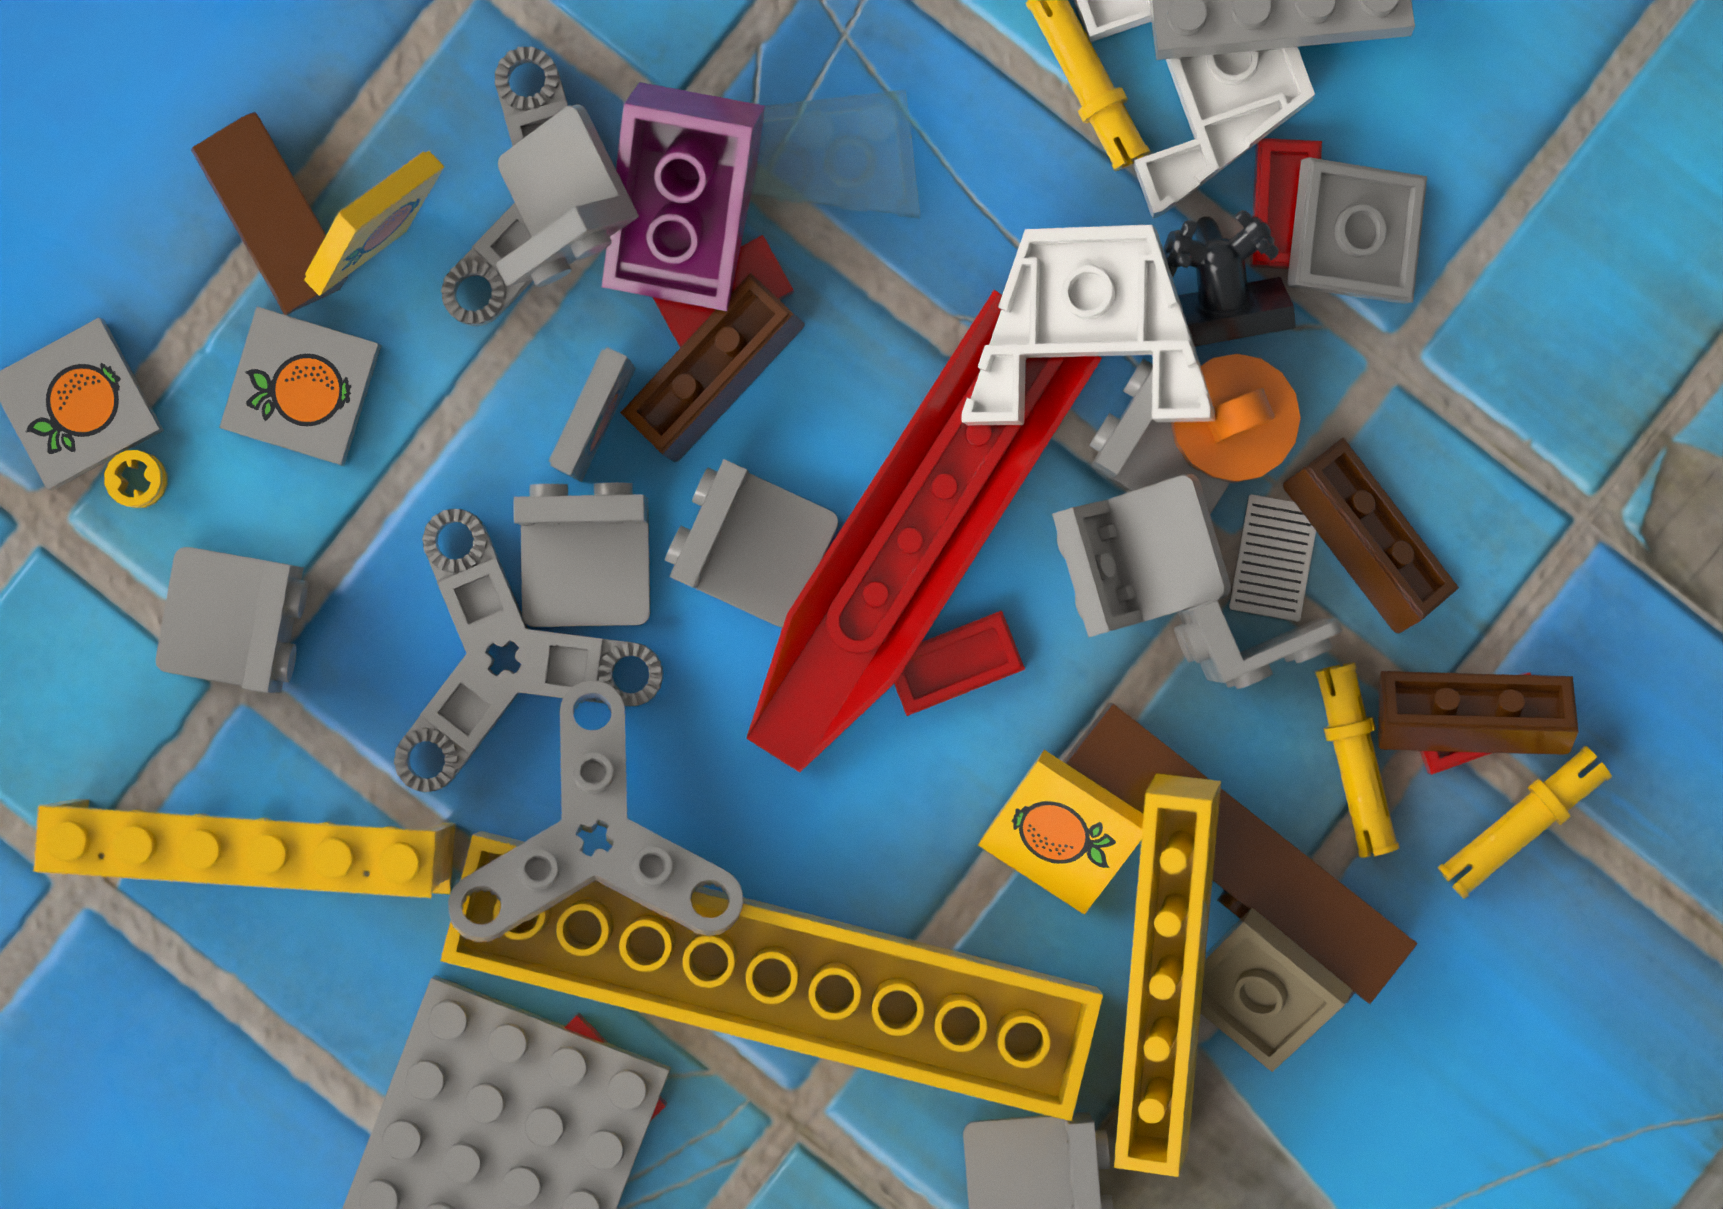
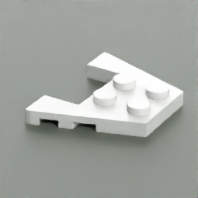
M1074 0L1083 28L1090 42L1148 22L1152 23L1149 0ZM1298 47L1166 59L1194 140L1134 161V169L1152 219L1165 214L1313 100L1315 93Z
M1153 225L1025 229L998 306L1001 312L990 344L985 345L978 364V368L981 369L971 399H966L962 411V422L968 426L1024 425L1025 361L1027 358L1153 355V420L1156 422L1215 421L1213 403L1157 229Z

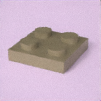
M1251 908L1206 952L1201 1014L1273 1072L1345 1006L1353 990L1260 913Z

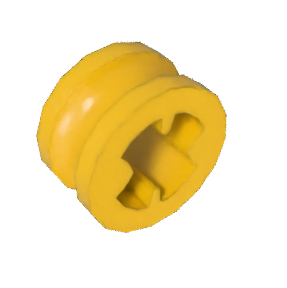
M126 450L115 455L108 463L104 473V485L108 494L117 503L132 508H146L157 503L164 495L168 485L167 472L163 463L155 456L139 450ZM138 461H141L147 466L144 477L151 484L145 493L144 491L133 490L134 497H131L125 492L129 482L121 475L127 466L138 469Z

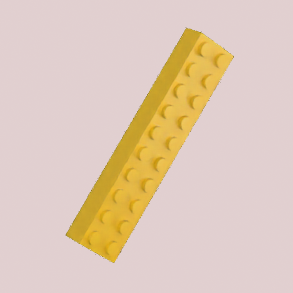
M485 831L473 834L461 880L524 843V841ZM598 881L592 882L529 921L526 920L504 933L500 938L498 937L490 942H474L464 938L454 928L450 920L440 959L442 962L1068 1121H1072L1103 998L1102 992L1096 986L743 897L739 919L731 929L729 928L720 935L706 936L704 934H697L682 924L652 911ZM698 887L692 894L691 905L700 916L715 918L727 910L729 899L725 892ZM483 890L477 893L473 892L470 897L466 898L467 900L463 904L464 916L470 922L481 925L492 922L501 910V903L497 896L489 891L483 892Z

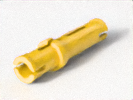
M1028 0L1026 2L1027 8L1034 15L1082 106L1077 112L1083 123L1091 122L1112 162L1114 171L1134 164L1133 159L1136 157L1139 159L1147 156L1151 151L1145 145L1124 106V103L1128 100L1125 92L1120 87H1114L1069 1Z
M1349 662L1343 664V666L1338 664L1316 670L1315 676L1318 678L1329 724L1323 730L1326 741H1333L1359 849L1358 856L1366 858L1370 857L1372 852L1374 856L1396 851L1399 849V843L1396 841L1371 737V732L1376 730L1374 718L1366 716L1355 670L1357 669L1356 663Z
M1584 745L1579 753L1560 767L1546 781L1535 780L1528 786L1531 792L1529 795L1514 805L1506 814L1446 863L1437 867L1448 882L1467 866L1472 868V870L1453 884L1454 890L1463 899L1467 898L1471 891L1527 844L1536 839L1554 822L1562 825L1571 817L1568 811L1588 796L1603 782L1612 778L1610 771L1603 762L1583 778L1578 777L1579 773L1597 758L1596 754Z

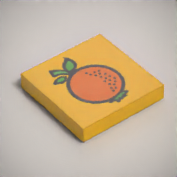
M423 151L341 210L306 271L304 281L321 296L406 233L445 166L430 151L426 153Z
M1043 750L985 831L978 846L1085 915L1142 840L1144 814L1046 750Z

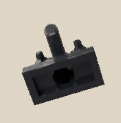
M1245 210L1235 214L1236 219L1244 229L1230 239L1223 238L1219 226L1213 218L1203 216L1196 222L1192 220L1185 221L1180 230L1171 231L1168 234L1163 250L1172 278L1179 267L1188 268L1191 266L1196 268L1198 292L1178 295L1194 347L1296 328L1294 305L1281 277L1247 282L1245 259L1258 250L1261 254L1265 253L1270 260H1273L1278 255L1279 250L1274 244L1275 239L1268 224L1259 217L1251 216ZM1194 234H1195V237H1196L1197 241H1196V240H1192V237H1193Z

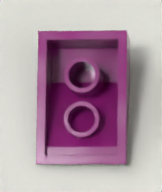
M642 82L638 83L624 103L616 171L639 217L610 236L612 243L606 248L601 287L723 311L728 310L757 168L765 105Z

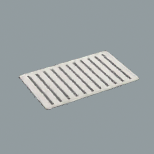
M1257 495L1249 496L1229 606L1231 610L1300 621L1316 530L1295 502Z

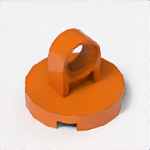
M1231 354L1212 358L1201 365L1215 410V421L1171 422L1175 445L1190 466L1198 471H1202L1211 478L1236 483L1262 477L1280 465L1296 443L1301 417L1295 391L1281 371L1261 358Z

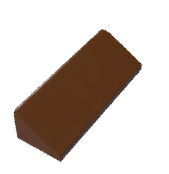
M256 112L239 118L192 147L191 151L285 316L341 289L348 276L321 296L304 281L305 273L326 234Z
M750 273L732 292L728 310L716 309L620 413L662 455L674 462H678L805 326V323Z
M1344 437L1283 483L1286 493L1295 502L1322 540L1395 633H1401L1422 621L1459 588Z
M1381 671L1378 741L1379 748L1383 750L1565 755L1571 752L1579 732L1573 676Z

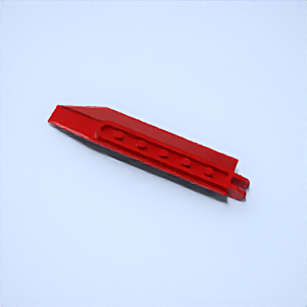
M993 290L786 615L746 739L799 773L897 681L1102 359L1100 356L1027 358L1025 361L1024 425H966L962 422V411L966 399H971L981 370L978 368L979 361L985 345L990 344L1001 312L998 306L1002 294L996 290Z

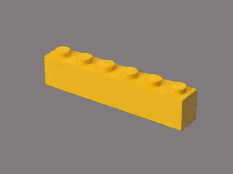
M1156 773L1146 791L1114 1168L1178 1177L1188 1151L1221 781Z

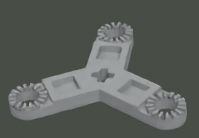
M531 46L517 47V49L507 52L498 62L499 64L495 71V87L505 116L512 146L568 106L555 63L544 51ZM532 63L544 70L545 85L541 88L540 93H536L533 97L528 96L525 98L521 95L518 96L510 87L511 74L518 66ZM515 203L472 246L473 248L450 269L451 271L443 279L444 282L441 289L443 305L451 316L465 325L482 326L491 323L533 281L529 280L507 287L496 265L498 261L532 238ZM470 276L484 277L491 285L492 298L489 300V304L484 306L482 310L468 311L458 303L457 289L460 283Z
M448 509L433 516L426 525L422 538L424 553H426L434 572L437 584L464 646L466 655L425 707L403 739L400 740L395 750L394 764L396 773L406 786L416 791L432 792L442 789L451 783L519 693L564 698L565 694L573 686L581 682L601 681L612 686L619 693L624 706H638L647 703L659 692L664 677L663 666L657 654L645 645L528 629L487 529L476 515L462 509ZM460 522L471 530L472 537L474 538L473 548L463 558L449 559L439 548V534L448 524ZM511 641L519 647L515 654L516 660L521 663L519 670L514 673L506 669L500 672L499 675L494 674L490 668L493 666L495 659L488 653L491 646L496 644L500 647H506ZM623 657H639L649 668L650 677L648 683L637 693H626L620 690L614 682V667ZM592 698V700H589V701H588V702L603 703V701H601V700H600V701H596V699H594V698ZM423 741L437 744L445 755V765L442 768V772L433 778L420 777L413 771L410 765V754L413 748Z
M584 681L573 686L565 694L560 706L562 820L460 880L453 888L448 901L449 915L454 928L466 939L473 940L474 942H490L493 939L500 938L504 933L526 920L529 921L592 882L598 881L652 911L693 930L694 933L713 936L716 934L720 935L729 928L731 929L739 919L743 904L742 889L736 878L726 870L627 819L625 708L621 696L612 686L601 681ZM592 698L596 699V701L601 700L603 704H607L608 709L611 711L609 722L601 729L587 730L579 726L573 716L575 708L577 709L579 703L585 702L586 699L588 701L592 700ZM598 825L607 829L606 841L612 845V848L608 852L603 849H597L592 856L585 855L583 853L584 841L578 834L581 830L592 833ZM705 884H708V886L714 884L716 887H721L729 899L727 910L715 918H705L696 913L691 905V898L698 887L701 888ZM480 890H483V892L489 891L491 894L496 895L501 903V910L496 919L482 925L470 922L463 914V904L466 902V898L470 897L473 892L477 893Z

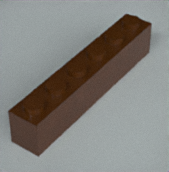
M1108 703L1063 760L1064 763L1142 814H1144L1146 791L1156 773L1210 780L1113 703ZM1223 789L1220 790L1212 881L1224 891L1217 898V901L1240 919L1251 908L1255 909L1353 990L1346 1003L1356 994L1371 1004L1418 943Z

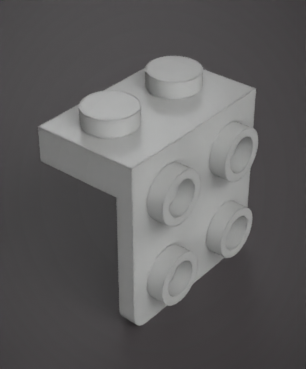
M576 104L565 107L499 157V171L532 236L531 239L496 263L507 287L533 280L536 287H543L563 278L572 271L569 266L571 263L592 256L607 248L612 243L610 236L639 217L587 110L582 105Z
M1143 358L1123 390L1133 397L1120 419L1111 413L1108 414L1089 445L1099 451L1090 466L1131 492L1180 475L1193 474L1201 483L1209 514H1211L1230 482L1211 478L1202 471H1198L1190 466L1174 443L1171 422H1156L1152 419L1153 364Z
M723 459L718 471L707 467L695 491L692 502L701 506V509L692 529L680 526L669 547L665 561L674 564L669 577L775 626L783 627L788 611L827 551L838 527L837 516L834 512L754 476L747 469Z
M1193 474L1180 475L1108 500L1076 506L1052 514L1058 532L1057 544L1062 556L1066 559L1076 593V608L1080 617L1084 620L1088 637L1182 611L1210 600L1222 599L1230 592L1229 577L1201 483Z
M595 483L594 495L568 496V484L529 485L530 496L513 497L514 523L521 525L522 617L527 625L532 627L642 625L648 621L650 617L648 497L644 494L633 495L632 483Z
M192 547L180 548L174 555L156 654L157 667L166 673L240 685L242 689L264 693L281 692L283 682L290 681L295 666L296 645L290 644L294 619L302 617L307 599L308 583L302 580L304 567Z
M1210 600L1178 611L1182 624L1174 627L1178 643L1189 663L1194 660L1197 664L1200 663L1208 681L1226 683L1228 688L1236 686L1237 689L1271 676L1273 673L1269 663L1283 657L1286 662L1295 660L1296 663H1300L1332 649V645L1328 638L1342 632L1338 619L1319 618L1239 652L1217 600Z
M1089 1112L1073 1113L1072 1121L1048 1115L976 1120L969 1122L964 1127L963 1140L969 1209H1113L1112 1195H1100L1098 1170L1110 1168L1107 1131L1095 1130V1123Z

